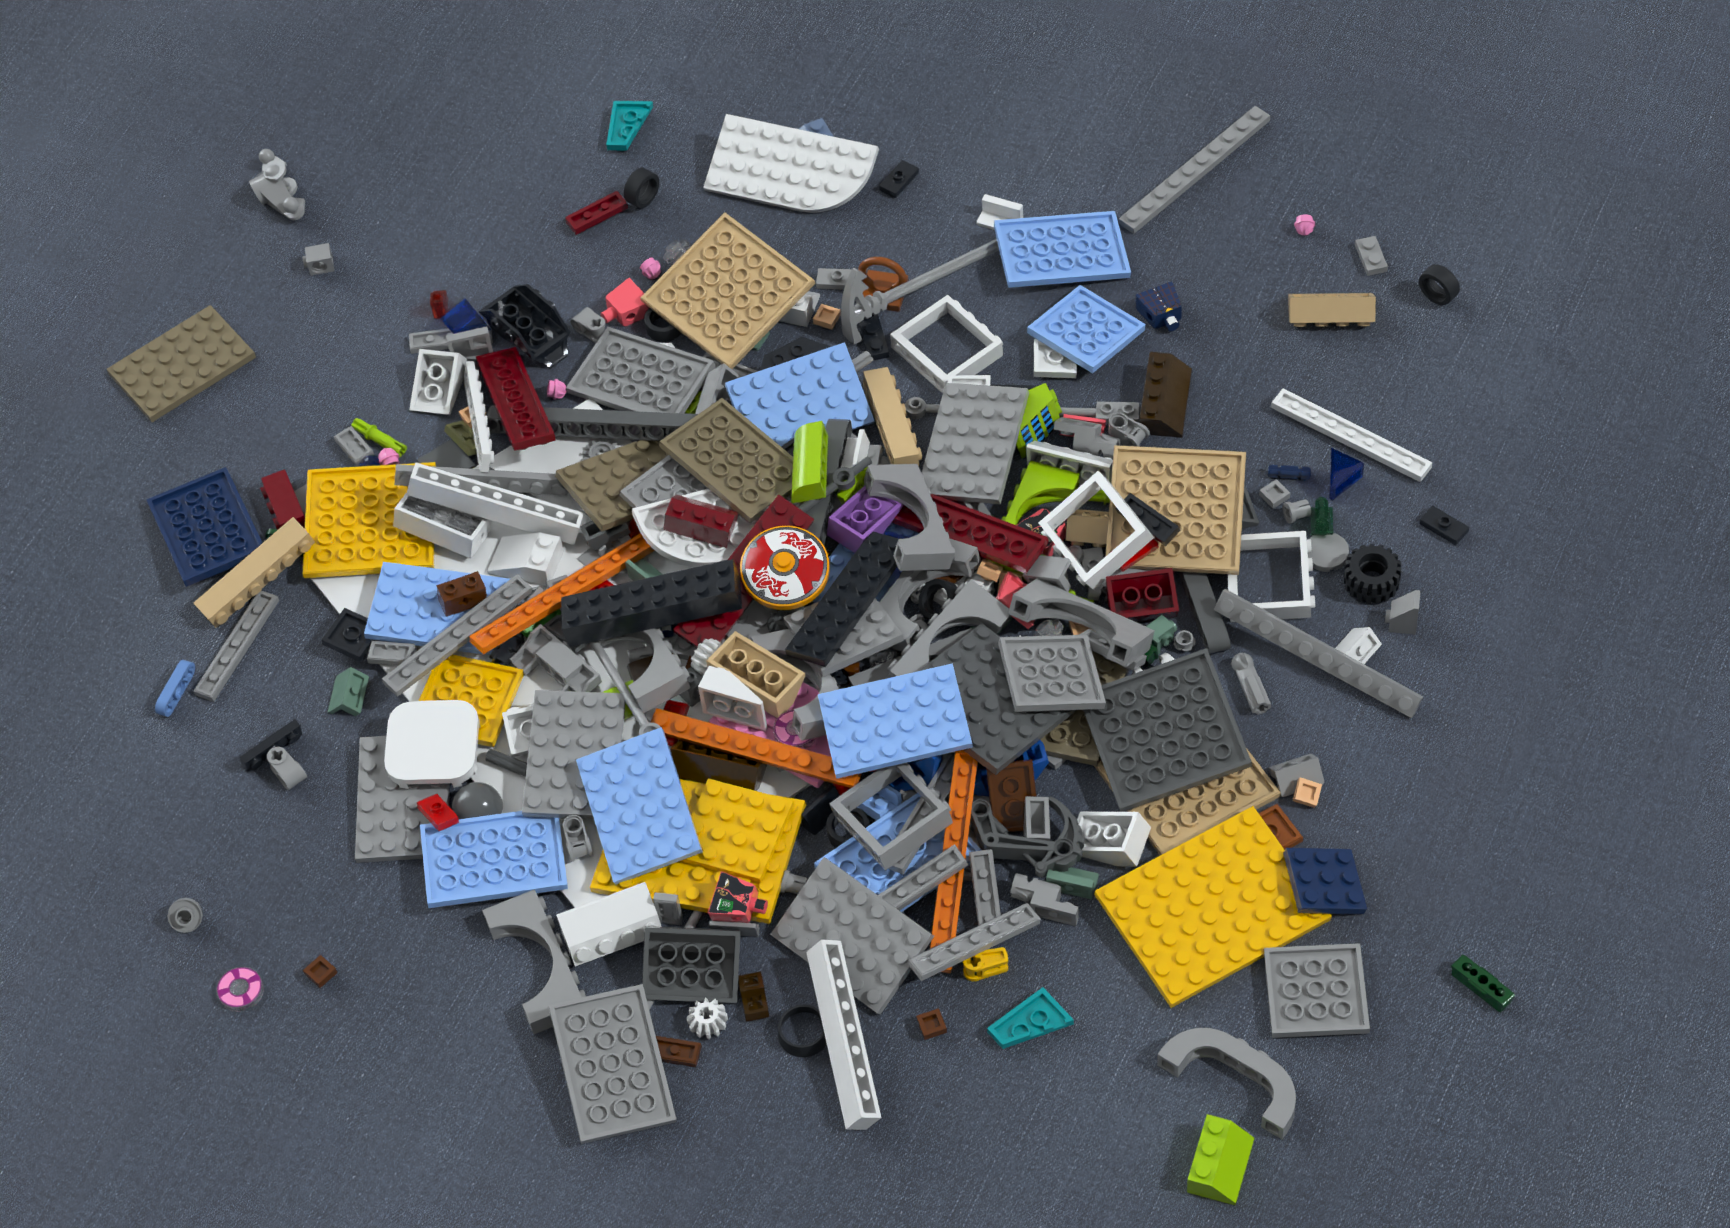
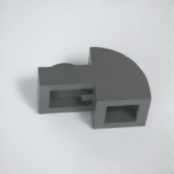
M593 521L580 526L587 544L595 550L600 549L603 545H606L607 550L613 548L611 542L631 533L626 522L605 531H601Z

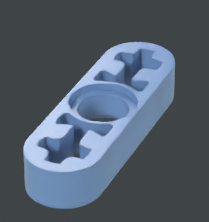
M181 660L157 699L155 705L156 714L166 717L172 714L194 675L195 664L193 662Z

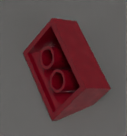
M676 494L671 498L665 513L663 530L727 548L739 513Z
M1172 568L1106 576L1108 610L1134 622L1155 620L1161 615L1165 618L1178 616L1179 607Z

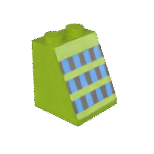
M1046 383L1028 390L1029 396L1016 443L1021 458L1027 456L1026 446L1028 443L1033 441L1042 442L1054 430L1055 421L1060 418L1059 414L1062 413L1054 390H1049Z

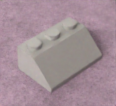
M724 363L709 372L695 414L701 413L721 398L732 406L725 382L740 378L741 376Z

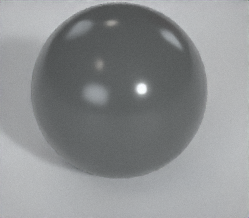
M472 782L464 785L457 791L452 801V810L456 813L458 819L501 814L503 801L498 791L491 785L483 782Z

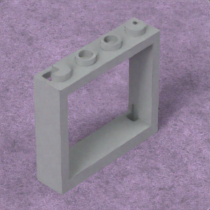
M908 763L878 769L829 803L835 818L884 870L890 868L953 823L949 813L951 808L946 801L941 802L936 791L932 787L928 789L923 778L919 774L916 776ZM902 776L935 811L883 847L850 811Z

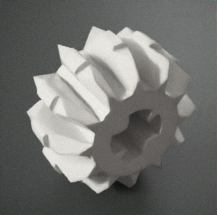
M711 638L703 640L702 644L699 643L698 648L694 650L695 653L691 657V667L704 676L708 668L706 661L722 645L721 642Z
M706 997L704 1003L696 1000L695 1007H689V1015L687 1016L690 1031L692 1033L696 1032L699 1039L704 1034L708 1039L711 1038V1034L719 1037V1030H725V1022L728 1020L724 1005H718L716 999L709 1003Z

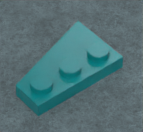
M613 101L606 143L607 150H628L653 108L652 101Z
M1042 987L989 1026L987 1033L1004 1049L1074 1025V1020Z

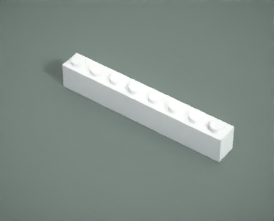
M415 463L406 495L532 533L540 532L559 536L562 542L572 545L575 544L584 514L583 512L419 463Z
M820 940L806 953L845 1128L867 1130L881 1119V1113L842 943L837 940Z

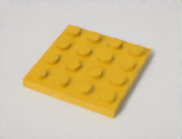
M452 654L431 671L419 701L461 700L473 705L477 711L481 727L478 733V744L494 747L504 725L502 713L507 712L511 708L524 676L523 669Z
M708 779L691 816L703 852L680 862L717 872H727V874L732 876H741L760 883L766 874L768 864L774 855L775 848L792 813L794 802L785 798Z

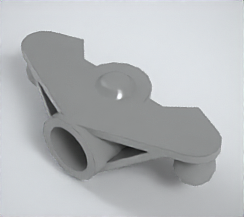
M270 149L261 150L259 160L263 163L262 172L249 180L254 193L262 205H269L290 220L300 219L305 213L304 198L293 197L298 188L297 182L290 177L283 178L287 171L286 162L274 156V152Z

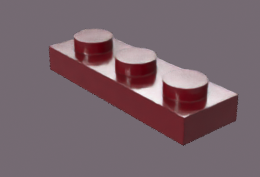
M615 191L566 216L565 220L577 235L628 209V204L621 194Z

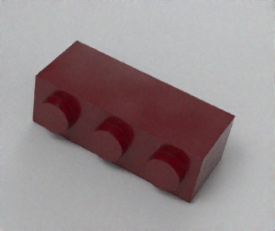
M284 469L262 477L261 480L264 486L260 487L264 499L269 498L270 500L266 504L270 514L276 515V518H273L276 529H280L292 517L305 529V517L286 470Z

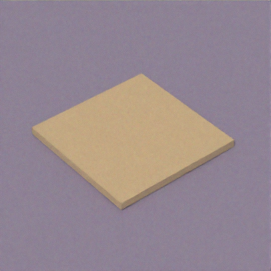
M724 213L640 299L713 358L733 369L815 285V280L727 213Z
M1114 445L1111 479L1113 487L1123 499L1129 493L1133 494L1180 528V532L1167 546L1154 539L1159 544V548L1129 569L1159 570L1172 568L1173 571L1239 575L1246 452ZM1111 500L1109 505L1106 556L1135 532L1126 518L1117 513L1116 506Z
M1249 751L1248 754L1253 765L1250 768L1127 811L1139 812L1151 826L1147 839L1159 855L1172 850L1252 806L1257 810L1281 797L1279 789ZM1100 758L1098 766L1094 767L1112 790Z

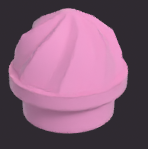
M1300 215L1296 217L1294 227L1298 234L1306 236L1313 232L1315 221L1311 215Z
M654 258L645 260L640 266L643 276L649 279H655L661 273L660 263L654 260Z
M554 379V381L549 380L547 397H552L553 400L563 398L567 392L564 382L558 379Z
M384 448L379 453L380 465H396L400 463L398 460L399 454L392 448Z

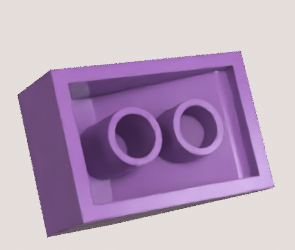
M864 486L829 517L827 535L855 553L872 532L880 534L885 532L902 509L903 504L885 497L869 496L866 486Z

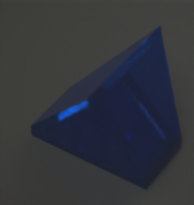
M465 297L440 318L453 334L487 327L488 331L491 330Z
M1332 447L1329 468V499L1333 501L1363 477L1364 463Z

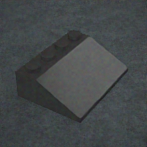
M645 926L642 984L646 999L697 1000L698 1002H704L706 997L709 1002L716 999L721 1003H737L740 930Z

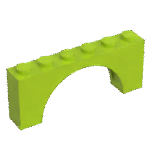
M1030 460L1028 467L1022 470L1021 483L1015 487L1014 500H1010L1008 503V514L1006 517L1003 516L1001 520L1017 525L1022 516L1035 506L1047 502H1063L1079 488L1080 474ZM996 563V564H998V565L1003 566V567H1004L1003 570L1011 571V572H1017V573H1022V574H1023V572H1020V571H1018V570H1015V569H1012V568H1010V567L1004 566V565H1002V564Z

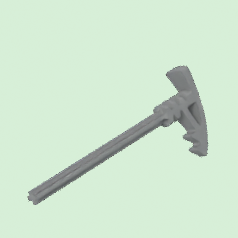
M997 239L885 293L876 291L873 293V296L868 295L864 297L863 291L869 287L862 280L867 278V275L853 268L847 279L842 296L841 321L844 337L854 345L863 341L857 329V324L862 322L864 318L868 319L872 314L877 315L880 313V310H887L888 303L999 251Z

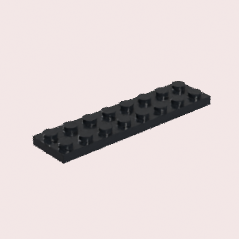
M872 532L863 541L785 648L786 656L823 667L828 665L898 567L893 555L899 538Z

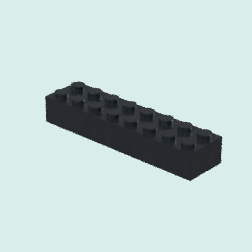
M731 559L561 597L562 631L569 646L572 647L742 609L740 575L734 560Z

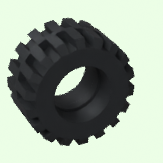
M1364 544L1360 546V549L1355 548L1352 550V554L1349 553L1345 562L1344 584L1346 591H1350L1352 598L1357 597V601H1366V604H1371V602L1380 604L1382 600L1384 602L1389 601V596L1393 598L1400 585L1402 568L1398 555L1396 553L1392 554L1390 548L1384 549V545L1380 544L1379 546L1369 544L1367 547ZM1374 571L1380 573L1381 576L1371 577L1365 575L1364 572Z

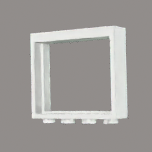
M946 295L890 334L891 348L942 393L945 384L948 383V375H976L1003 356L1002 340L998 336H994L985 324L978 322L971 312L963 309L957 300H953L949 295ZM947 313L953 316L987 346L948 374L943 372L909 341L910 338Z
M1099 471L1039 522L1040 526L1044 529L1041 532L1042 535L1048 537L1049 542L1051 540L1054 542L1053 549L1060 557L1064 555L1065 558L1070 559L1071 564L1068 568L1072 572L1076 570L1078 581L1083 586L1087 584L1093 590L1106 580V576H1111L1155 538L1108 479ZM1102 489L1134 528L1135 532L1089 572H1086L1054 530Z
M1306 531L1241 535L1240 551L1300 547L1304 600L1252 604L1280 619L1311 618V608H1315V595L1310 596V590H1314L1313 576L1309 577V571H1313L1312 558H1308L1307 554L1312 552L1311 539L1306 538ZM1228 574V591L1238 595L1237 575Z

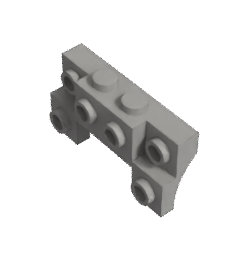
M541 624L530 632L523 646L510 658V663L515 668L523 669L524 676L539 665L564 687L561 691L590 692L602 682L600 674L587 664L582 655H576L565 641L561 642Z

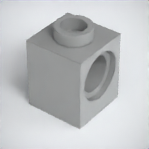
M329 243L305 247L306 256H302L304 268L309 269L311 276L335 271Z

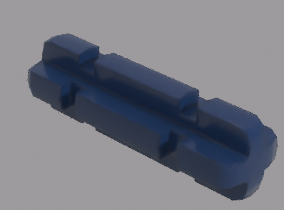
M1269 465L1268 477L1277 478V476H1280V478L1289 479L1301 477V479L1308 480L1311 476V468L1306 466L1298 468V466L1281 465V467H1278V465Z

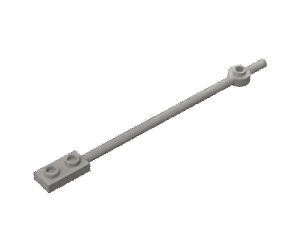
M913 397L905 403L906 415L912 419H919L926 413H938L940 404H926L922 398ZM1097 401L1096 408L1060 407L1062 413L1059 416L1068 414L1096 417L1097 419L1106 420V424H1109V418L1112 414L1122 413L1139 423V402Z
M563 575L546 581L547 589L568 576ZM590 642L591 647L619 692L623 694L625 702L641 726L639 735L660 728L658 724L648 722L600 642Z

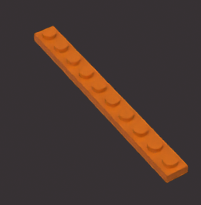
M641 533L470 635V643L481 653H487L561 608V597L587 592L626 568L625 562L628 559L635 563L655 550L646 542Z
M656 708L650 722L662 727L665 736L841 786L854 787L858 784L862 773L836 779L832 757L662 709Z
M959 750L955 751L948 801V805L951 808L949 813L953 823L945 828L942 852L955 844L962 856L966 858L978 761L965 751ZM964 868L937 887L932 926L934 938L930 942V949L956 937ZM952 967L941 972L951 973Z

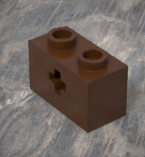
M478 571L436 585L438 601L446 617L474 608L487 598L486 587Z

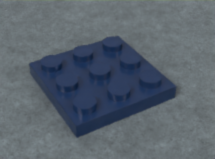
M1285 849L1283 855L1298 913L1364 914L1366 912L1367 906L1351 849Z

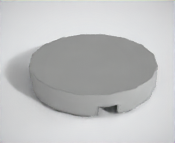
M1320 532L1310 538L1312 552L1307 554L1308 558H1312L1314 569L1330 572V570H1338L1345 565L1349 555V546L1344 538L1332 532Z

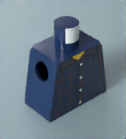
M1172 281L1136 294V309L1153 328L1158 329L1166 326L1169 331H1174L1179 327L1178 321L1182 317V307Z

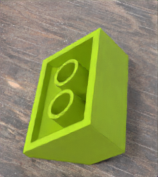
M1207 1114L1188 1176L1187 1193L1236 1205L1254 1143V1137L1231 1120Z

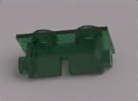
M1325 497L1316 499L1315 507H1311V535H1333V507H1328V500Z

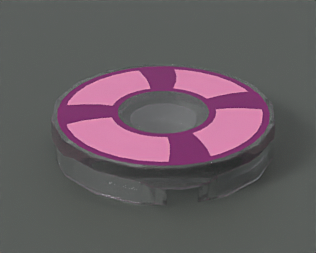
M794 710L782 713L775 720L773 726L775 740L801 749L812 746L816 738L801 741L792 727Z
M242 966L225 972L218 980L216 987L217 997L223 1007L236 1012L245 1011L246 1008L250 1006L252 1008L257 1005L264 992V984L258 972L250 967Z

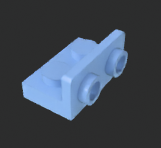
M888 785L860 804L858 808L862 809L870 817L878 820L901 804V793Z

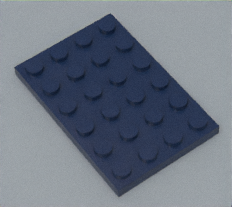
M226 467L146 499L186 587L237 566L263 543Z

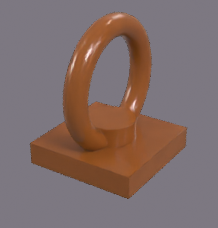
M885 257L867 258L858 267V270L867 275V278L862 280L869 287L863 291L864 297L868 295L873 296V293L876 291L885 293L909 281L904 269L895 261ZM872 265H882L892 269L896 274L868 270L866 273V269ZM904 296L888 303L887 310L900 312Z

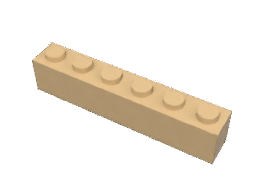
M888 367L863 371V387L890 464H918L919 467V460H922L921 449L916 447V435L911 433V421L909 418H906L905 404L900 403L901 394L899 389H895L896 380L894 375H890Z
M292 517L194 602L195 606L217 628L225 623L228 617L235 611L241 609L250 598L257 595L265 585L275 580L278 574L286 567L291 566L301 554L307 552L315 541L298 521Z

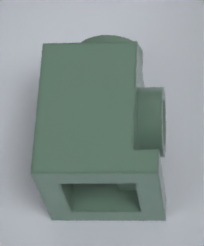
M1163 615L1146 626L1155 630L1151 644L1157 647L1159 655L1161 647L1167 646L1173 641L1177 626L1172 620H1168Z

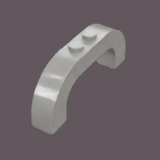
M1194 1028L1181 1032L1171 1038L1160 1050L1157 1066L1176 1077L1180 1076L1191 1061L1202 1057H1210L1221 1061L1260 1084L1270 1093L1272 1098L1270 1106L1262 1116L1261 1127L1280 1139H1283L1289 1131L1295 1114V1088L1288 1073L1282 1066L1272 1060L1267 1053L1255 1050L1241 1038L1236 1039L1223 1031L1212 1028Z

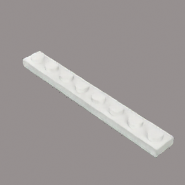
M466 361L464 385L480 472H489V466L494 462V451H491L492 440L489 439L490 429L487 427V416L485 415V404H483L479 370L475 369L474 361Z
M1282 389L1271 403V408L1419 482L1423 480L1432 468V462L1285 389Z

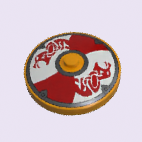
M777 526L761 532L749 542L741 557L740 573L746 591L755 601L768 608L791 610L802 607L818 597L827 584L830 565L824 545L814 534L795 526Z

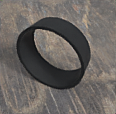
M811 1005L793 1006L780 1018L778 1041L781 1047L790 1055L810 1057L822 1051L827 1045L824 1029L821 1036L815 1042L808 1045H795L786 1040L782 1034L781 1027L783 1023L792 1015L808 1012L821 1018L819 1009Z

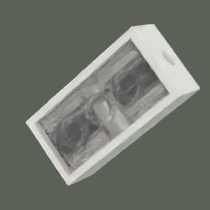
M405 494L394 508L393 527L472 558L491 532L492 520Z

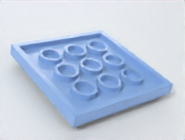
M1079 285L1027 327V333L1093 374L1145 331L1146 324Z

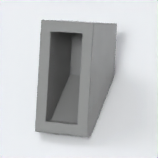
M1415 590L1391 601V610L1386 609L1385 623H1389V632L1416 635L1420 590Z
M1025 796L1023 837L1050 841L1049 797Z

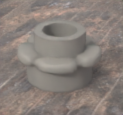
M1180 631L1174 637V647L1177 650L1187 652L1192 649V646H1195V638L1189 631Z

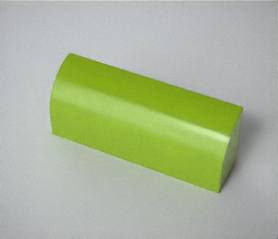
M823 421L802 425L795 432L792 504L826 498L828 434Z

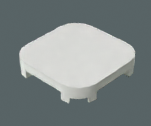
M461 700L411 701L397 706L391 712L387 726L384 762L388 777L397 783L400 788L408 789L409 784L452 783L453 788L462 786V783L473 774L476 775L478 768L476 764L478 733L481 727L477 711L473 705Z

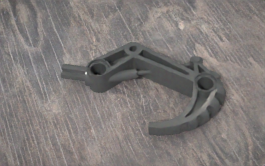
M1051 796L1049 797V807L1053 808L1060 815L1064 825L1061 835L1055 842L1009 835L1008 830L993 816L991 806L986 800L977 799L972 802L970 824L980 849H992L993 858L1028 860L1035 867V875L1043 878L1048 870L1068 871V868L1079 862L1083 855L1081 850L1084 848V838L1077 819L1064 804ZM1064 851L1067 854H1060L1059 852Z

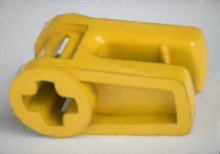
M1004 947L988 949L964 960L963 974L967 980L976 982L1007 972L1008 955Z

